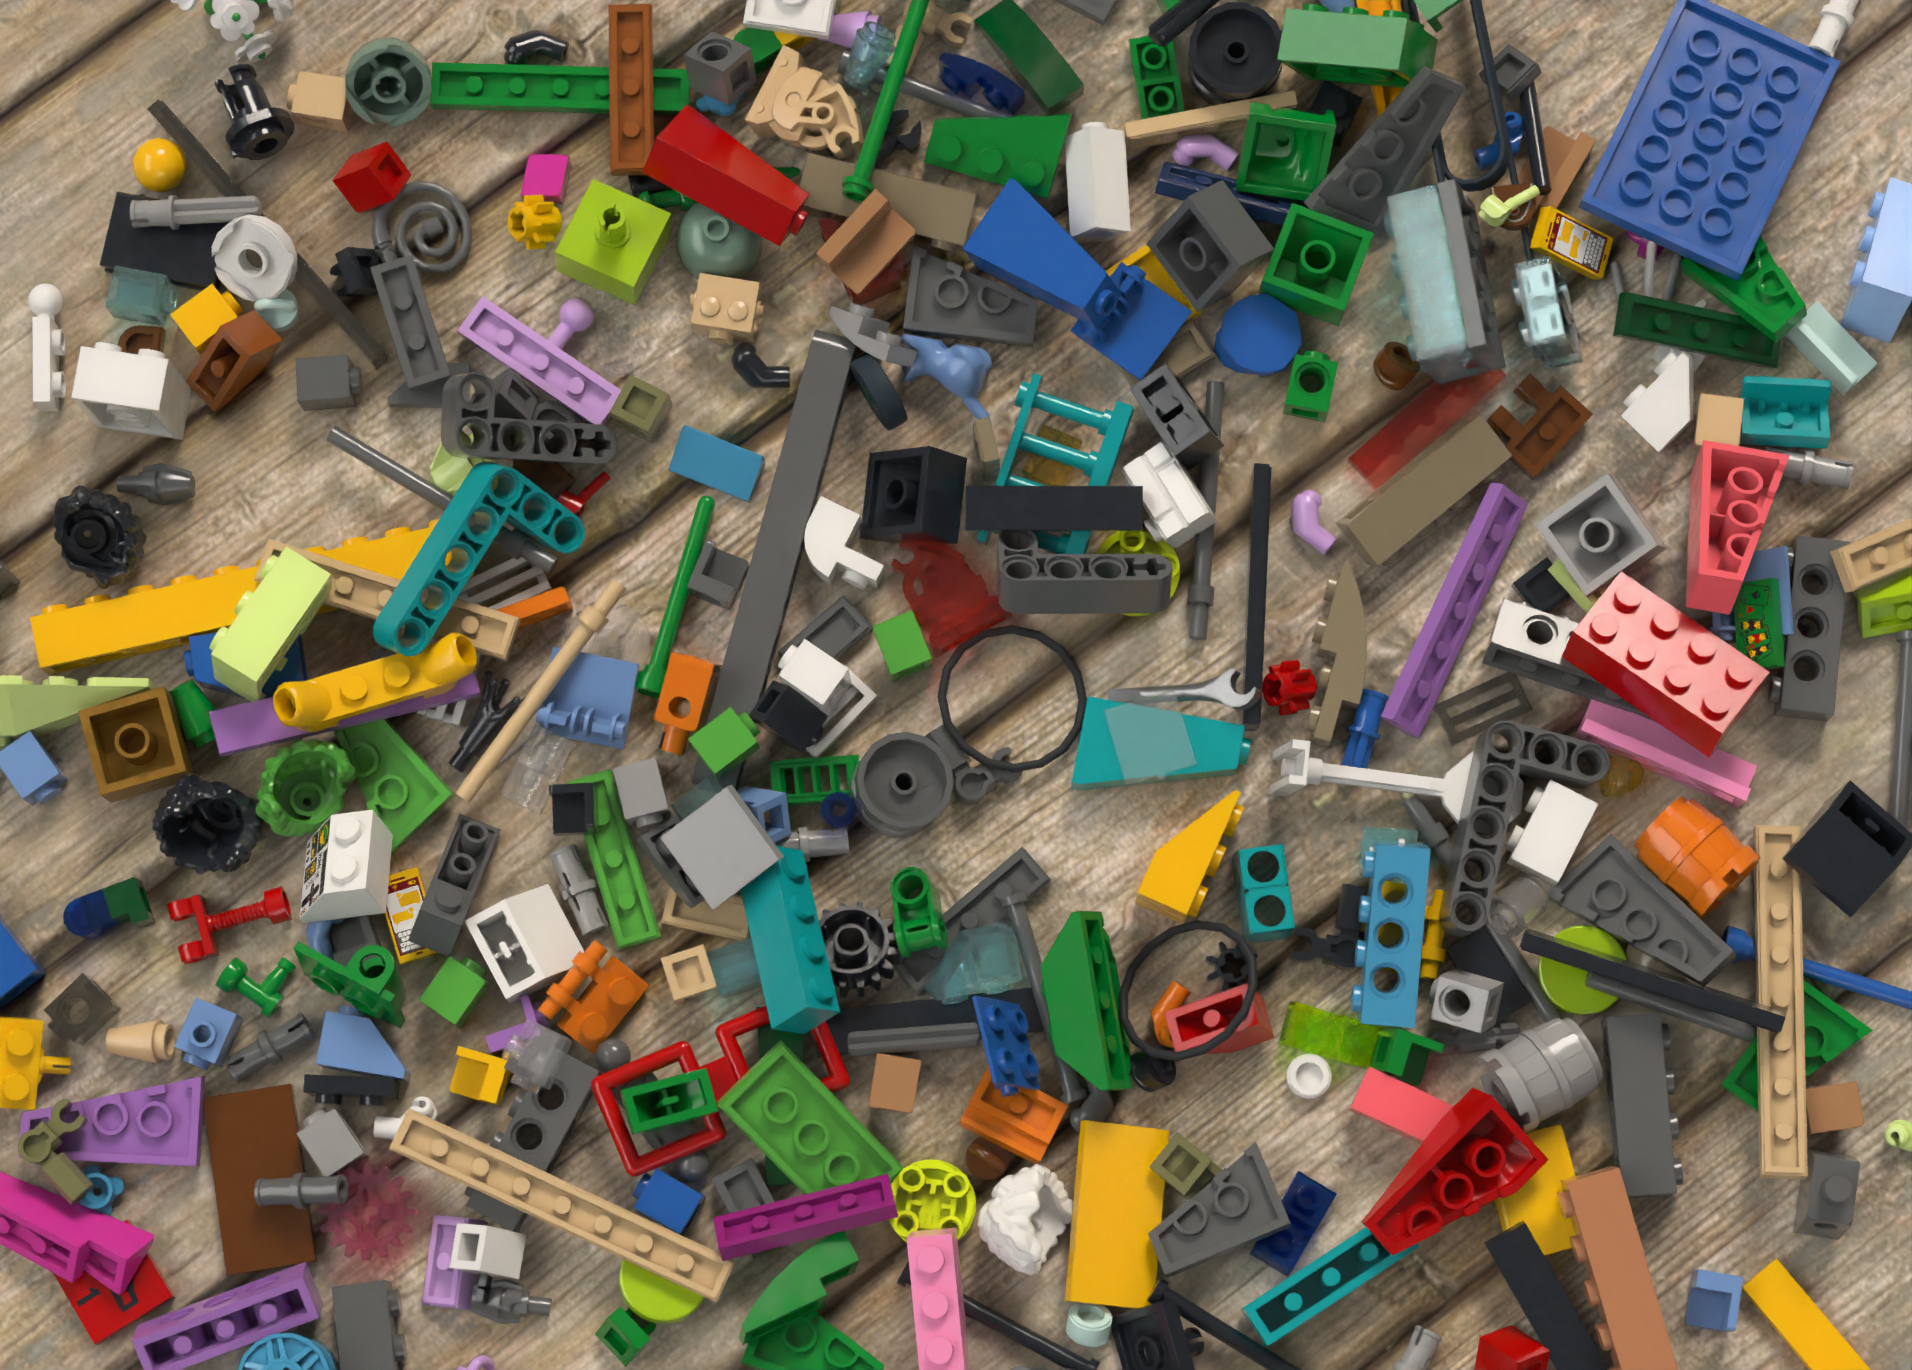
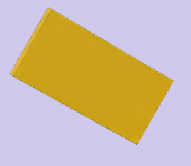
M1089 1120L1080 1121L1064 1301L1133 1309L1152 1305L1146 1300L1156 1284L1158 1257L1148 1233L1162 1222L1165 1181L1152 1171L1149 1166L1168 1144L1169 1130Z

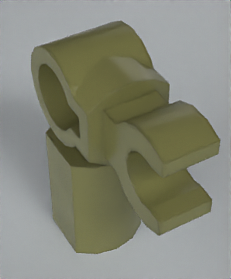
M65 1098L54 1105L51 1111V1119L48 1122L43 1120L33 1130H28L22 1134L17 1147L18 1153L24 1160L43 1167L41 1171L43 1177L71 1206H74L93 1189L94 1184L64 1152L56 1153V1149L64 1143L62 1138L67 1133L80 1131L88 1121L85 1116L80 1115L74 1122L67 1124L63 1119V1113L71 1106L72 1102Z

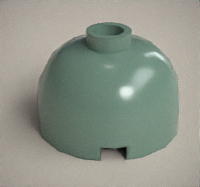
M394 37L376 38L369 41L352 55L345 73L346 97L353 111L366 122L375 124V121L389 123V126H401L415 120L426 109L432 87L431 72L422 53L409 42Z
M698 202L693 204L682 216L676 232L679 258L684 267L697 280L699 279V273L736 279L741 278L757 266L762 253V237Z

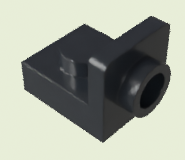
M1324 80L1310 109L1306 113L1325 115L1327 110H1333L1336 121L1333 145L1340 147L1362 104L1363 98Z

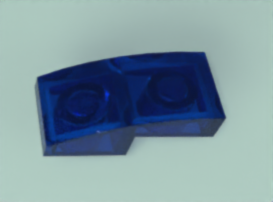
M944 52L938 58L939 72L941 73L939 78L953 93L958 94L961 91L971 99L983 88V96L994 108L1000 111L1005 108L1012 115L1025 104V91L997 70L957 54Z
M1298 1171L1281 1198L1292 1227L1256 1241L1249 1254L1288 1277L1337 1193Z

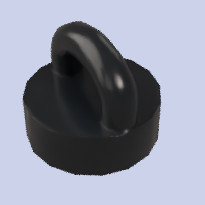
M1150 1044L1155 1049L1167 1050L1162 1045ZM1138 1050L1131 1055L1130 1073L1140 1088L1147 1092H1154L1173 1083L1176 1077V1065L1173 1060L1153 1058L1142 1050Z

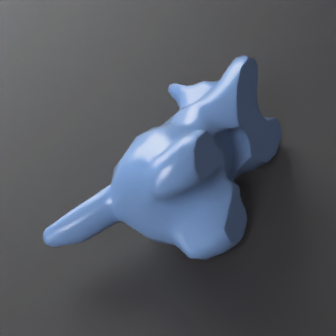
M915 334L902 335L903 343L908 345L906 347L917 351L912 368L901 365L904 372L903 382H912L916 377L930 375L952 394L961 398L976 419L990 417L987 410L978 400V396L984 387L986 373L992 367V360L985 349L962 344H955L948 348L942 340Z

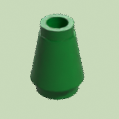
M193 679L170 690L169 693L173 698L172 701L185 740L190 739L195 748L214 740L215 737L209 712L217 709L200 688L196 686Z

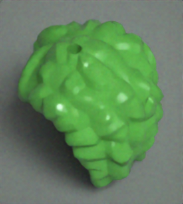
M296 739L290 747L283 746L279 748L276 756L270 757L265 761L266 769L261 773V788L257 793L260 802L255 808L256 813L266 823L270 824L271 829L276 834L302 837L306 833L314 834L331 815L337 814L342 810L345 802V792L348 790L347 784L353 782L356 778L355 767L349 762L346 751L339 749L333 742L329 743L328 741H320L318 739H310L307 742L302 739ZM307 801L311 805L305 806L303 805V802Z

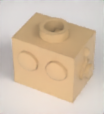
M699 273L697 290L694 294H691L689 307H692L693 311L689 319L693 333L708 336L710 342L721 345H733L734 340L753 343L755 333L758 331L757 321L763 318L764 314L760 282Z

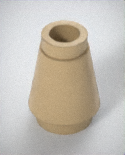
M161 1019L118 1028H109L106 1035V1049L111 1055L160 1064L163 1060L172 1059L176 1049L174 1047L176 1043L174 1026L172 1024H164Z

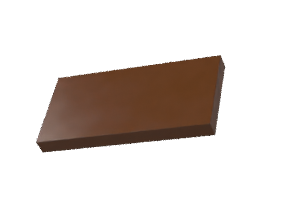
M293 1084L205 1097L204 1112L226 1275L233 1276L294 1266L304 1262H318L310 1207L307 1209H296L293 1205L259 1207L254 1196L255 1183L259 1178H292L296 1173H305L302 1144L296 1134L300 1130Z

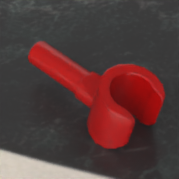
M603 471L588 486L582 489L578 496L565 489L557 501L580 518L587 502L611 478Z

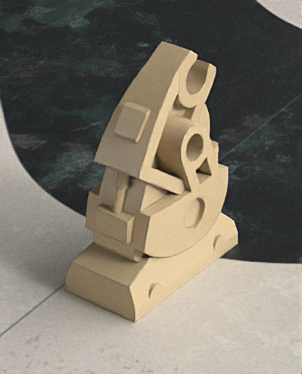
M783 45L745 118V121L757 137L770 139L777 135L786 144L804 147L809 150H822L829 147L839 160L846 157L840 148L842 140L852 138L851 142L857 150L861 149L864 143L859 117L860 111L852 97L847 95L839 83L832 85L822 72L809 69L808 64L799 52Z

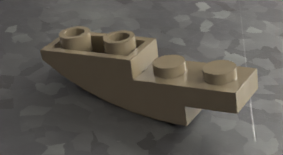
M1342 565L1338 577L1329 576L1323 600L1331 602L1327 618L1318 617L1312 642L1320 644L1317 656L1333 660V664L1324 663L1317 688L1325 690L1321 707L1312 706L1306 730L1314 732L1311 741L1312 745L1327 749L1331 743L1340 707L1357 711L1365 681L1367 661L1365 614L1351 567Z

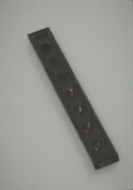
M158 99L147 108L159 127L183 150L184 155L222 197L247 196L163 100L160 101ZM297 252L295 280L377 371L388 362V356L384 349Z

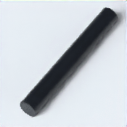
M1533 81L1519 97L1532 181L1538 187L1539 195L1542 196L1549 194L1552 188L1536 86Z

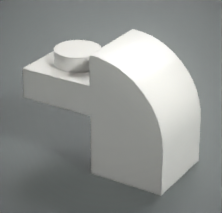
M821 496L808 520L804 535L805 549L813 571L821 580L831 585L839 570L843 572L841 578L849 584L860 589H865L868 584L877 589L885 575L884 565L849 549L861 526L860 515Z

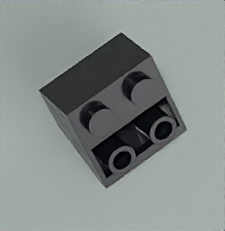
M1850 780L1824 802L1782 859L1845 914L1851 917L1894 872L1912 848V833Z

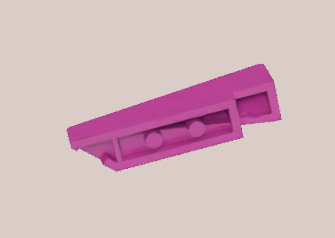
M0 1172L1 1245L71 1283L81 1277L83 1271H86L119 1295L126 1290L154 1241L152 1233L77 1203L71 1206L59 1195Z

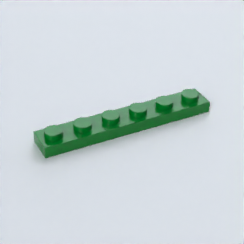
M432 62V87L430 95L432 109L610 114L609 67ZM654 69V115L677 116L686 105L690 106L691 88L687 69Z

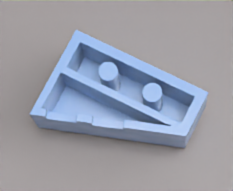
M1891 177L1883 193L1875 191L1871 200L1867 216L1872 217L1873 221L1871 227L1866 225L1860 239L1858 251L1863 253L1861 260L1855 262L1848 285L1852 286L1840 324L1846 330L1890 343L1912 301V184Z

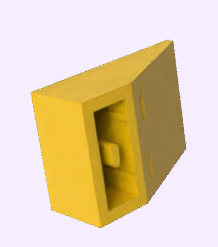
M1234 790L1155 852L1137 892L1135 904L1180 924L1185 923L1188 915L1197 917L1209 889L1203 886L1202 882L1206 874L1213 878L1215 877L1227 848L1220 845L1224 834L1229 837L1233 836L1245 807L1237 804L1241 794L1240 791Z

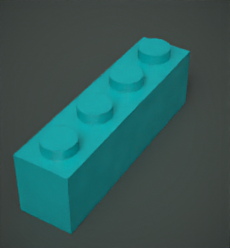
M777 846L784 857L741 889V895L771 1029L806 1034L838 1014L840 1009L803 851Z
M1365 1227L1240 1310L1264 1347H1267L1420 1246L1417 1243L1395 1255H1391Z

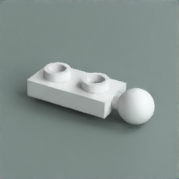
M44 283L35 286L28 296V305L30 310L37 316L32 317L33 403L42 412L59 411V398H64L66 395L64 372H59V356L65 355L66 340L64 330L59 329L54 321V316L62 309L63 296L57 287Z

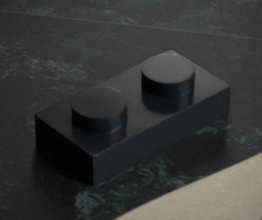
M304 1074L303 1092L310 1096H315L316 1104L342 1105V1097L360 1098V1106L386 1107L387 1099L399 1100L400 1082L394 1078Z

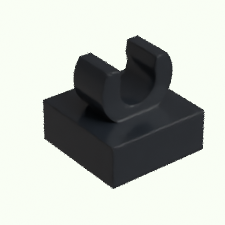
M346 247L335 254L338 264L331 267L330 274L332 276H343L345 286L336 291L338 296L354 297L358 294L375 296L378 294L370 267L379 265L374 249Z

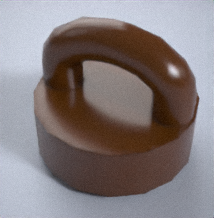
M1396 341L1385 344L1373 361L1374 372L1379 381L1387 388L1396 391L1402 390L1421 369L1420 361L1416 354L1409 347Z
M978 1137L969 1144L965 1162L968 1170L974 1177L983 1181H992L1000 1178L1006 1172L1009 1166L1010 1154L1008 1150L982 1137Z

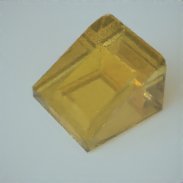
M1042 425L1037 436L1079 451L1082 445L1080 439L1048 425ZM1030 453L1022 474L1050 486H1064L1073 467Z

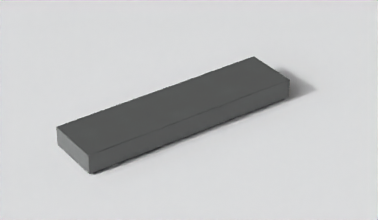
M1022 846L943 914L949 942L947 949L940 950L938 947L915 951L911 957L905 959L900 953V964L893 965L894 971L912 992L918 996L1010 917L1007 907L1002 908L1001 898L1025 892L1028 899L1024 902L1026 904L1047 886L1051 879Z

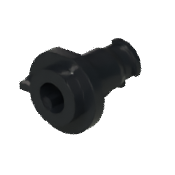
M238 64L229 67L228 70L235 84L226 85L220 79L215 80L214 83L217 91L223 94L224 107L233 124L225 137L228 148L233 158L239 157L250 160L269 158L280 152L292 136L294 123L291 116L284 109L271 107L263 87L255 79L257 74L253 66Z

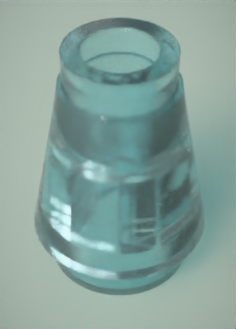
M865 22L863 28L856 30L846 72L843 76L844 80L856 88L866 89L869 82L872 81L895 51L894 42L896 35L879 23Z

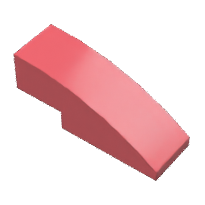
M1368 1067L1349 1111L1381 1124L1394 1133L1422 1144L1441 1118L1453 1106L1394 1077Z

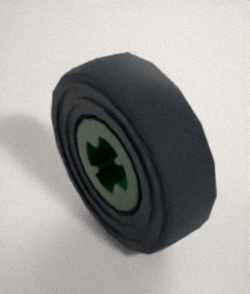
M866 354L852 362L850 365L853 376L881 424L889 431L906 422L908 417L903 403L878 361L872 355Z

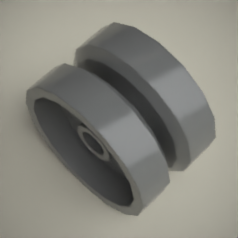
M910 732L888 734L874 742L853 769L849 786L851 804L861 822L875 833L892 838L914 836L930 827L950 802L954 779L951 763L943 750L930 739ZM897 779L905 781V790H901L896 786Z

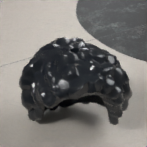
M81 485L75 487L69 496L58 499L54 508L53 526L56 529L54 539L61 546V556L66 560L68 567L71 570L83 572L88 578H94L101 589H107L109 586L122 584L126 581V577L130 576L132 571L138 567L137 560L142 559L144 555L142 546L145 544L147 537L140 528V518L136 514H132L129 503H120L116 496L104 494L98 489H94L89 493L88 489ZM89 530L92 532V535L86 537L84 532Z
M187 775L178 779L176 785L166 792L165 797L161 798L159 807L155 810V817L152 820V829L156 831V839L161 842L160 851L165 856L173 857L175 865L185 866L201 875L207 871L216 872L222 870L223 872H233L239 869L242 864L247 863L251 857V851L256 846V842L261 839L262 819L256 813L255 808L257 804L254 803L252 798L245 796L239 790L223 782L209 783L197 775Z

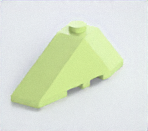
M1 675L0 750L6 748L28 731H31L37 737L81 722L79 710L157 688V685L149 678L92 677L87 679V686L78 685V680L64 678V676H49L48 679L42 681V685H34L32 681L22 680V676Z

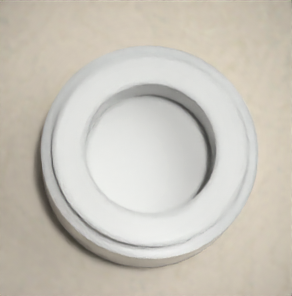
M1315 1054L1298 1056L1291 1062L1286 1072V1082L1290 1091L1297 1097L1308 1100L1323 1095L1329 1088L1332 1078L1328 1063L1322 1057Z

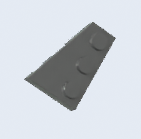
M1256 1142L1246 1149L1244 1154L1227 1169L1224 1168L1212 1178L1213 1181L1192 1199L1189 1198L1148 1233L1166 1278L1292 1227Z

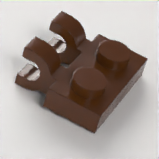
M1529 373L1513 393L1522 401L1537 409L1532 417L1522 425L1508 410L1500 405L1486 421L1497 435L1509 441L1505 445L1512 455L1509 460L1533 480L1593 414L1561 385L1551 394Z

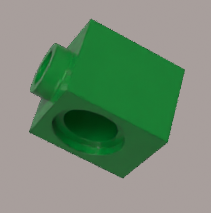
M1305 351L1304 355L1295 354L1282 414L1325 422L1338 362L1329 361L1330 356L1316 351ZM1308 375L1315 376L1322 382L1323 388L1318 392L1309 393L1302 389L1299 380Z

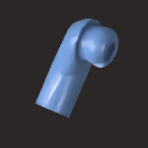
M345 918L309 922L306 928L309 947L335 961L329 932L332 924H340Z

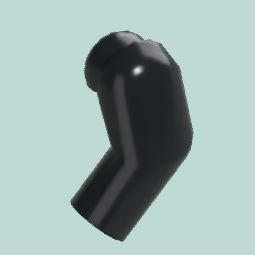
M532 30L509 38L504 46L506 49L504 60L507 64L524 65L527 62V56L539 53L562 62L567 54L569 42L539 30Z

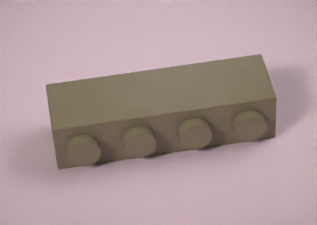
M814 152L807 153L800 188L809 194L805 204V211L809 213V216L830 220L831 213H835L849 218L862 204L849 200L842 194L844 189L842 187L843 178L845 176H853L857 163L839 160L838 158ZM873 168L869 182L888 199L891 208L915 229L916 234L932 238L930 246L955 252L957 244L962 246L966 244L970 236L980 194Z
M1467 414L1335 524L1366 564L1375 566L1383 564V566H1388L1403 555L1405 550L1402 546L1416 536L1417 539H1420L1430 533L1438 525L1436 518L1448 508L1450 511H1454L1464 505L1472 496L1469 492L1481 481L1486 484L1498 477L1505 469L1502 464L1512 455L1481 414Z

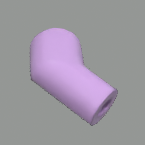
M1305 490L1294 498L1291 505L1293 530L1296 535L1322 555H1325L1337 538L1319 525L1318 508L1322 505L1320 495L1313 490Z

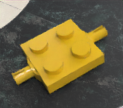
M0 1017V1108L35 1110L37 1087L42 1074L66 1076L70 1074L69 1067L53 1066H71V1058L69 1056H44L42 1048L44 1021L41 1019Z

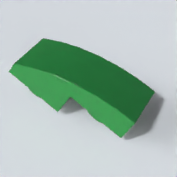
M1149 36L1129 39L1130 57L1141 120L1184 112L1173 40L1166 46L1159 47L1154 41H1151Z

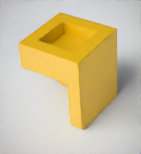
M458 1046L456 1055L459 1059L450 1085V1091L501 1107L514 1064L502 1058Z

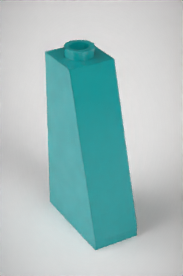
M1088 696L1071 789L1088 790L1233 776L1236 774L1238 764L1247 765L1251 739L1243 738L1244 725Z

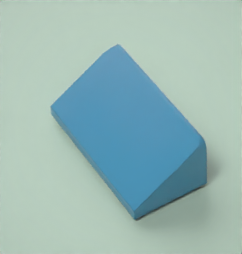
M684 425L668 470L749 503L766 462L765 458L757 453Z

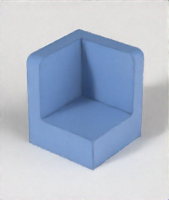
M1701 1269L1692 1271L1685 1324L1723 1332H1734L1738 1318L1743 1277Z

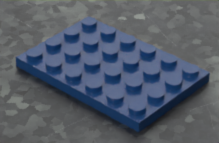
M1678 0L1578 208L1738 281L1841 61L1708 0Z

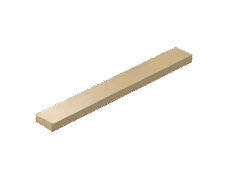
M1755 825L1753 829V850L1761 857L1759 863L1754 868L1756 1002L1787 1012L1781 1032L1775 1033L1757 1027L1760 1178L1805 1180L1808 1177L1801 875L1782 859L1799 837L1800 826Z
M408 1108L389 1148L398 1154L716 1303L736 1263L732 1259L722 1261L720 1253Z

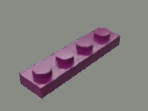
M884 1174L713 1217L719 1252L722 1261L896 1218L898 1213L889 1175Z

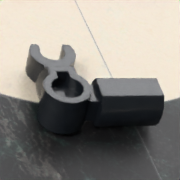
M1342 884L1335 929L1340 931V936L1327 934L1326 938H1320L1309 928H1297L1294 936L1304 937L1309 940L1311 948L1306 953L1293 951L1291 959L1296 962L1305 963L1314 958L1322 959V964L1332 965L1340 970L1355 968L1356 941L1359 940V934L1365 933L1366 923L1358 921L1360 897L1368 896L1369 888Z

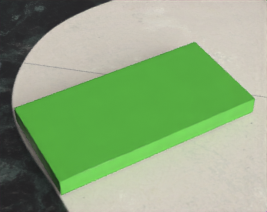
M781 1040L716 1102L726 1115L804 1195L888 1174L890 1182H892L904 1168Z

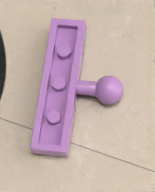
M482 296L457 330L458 334L546 395L564 405L568 410L589 424L605 425L611 417L610 410L621 390L562 350L574 332L584 331L592 324L594 311L591 304L579 297L566 300L559 311L561 322L549 339L546 340Z

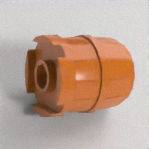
M1683 796L1671 803L1648 826L1634 844V847L1639 851L1637 857L1645 867L1671 892L1685 902L1687 907L1701 920L1712 913L1721 904L1720 900L1729 892L1732 893L1745 880L1761 858L1750 846H1743L1719 817L1716 818L1693 798L1687 800Z

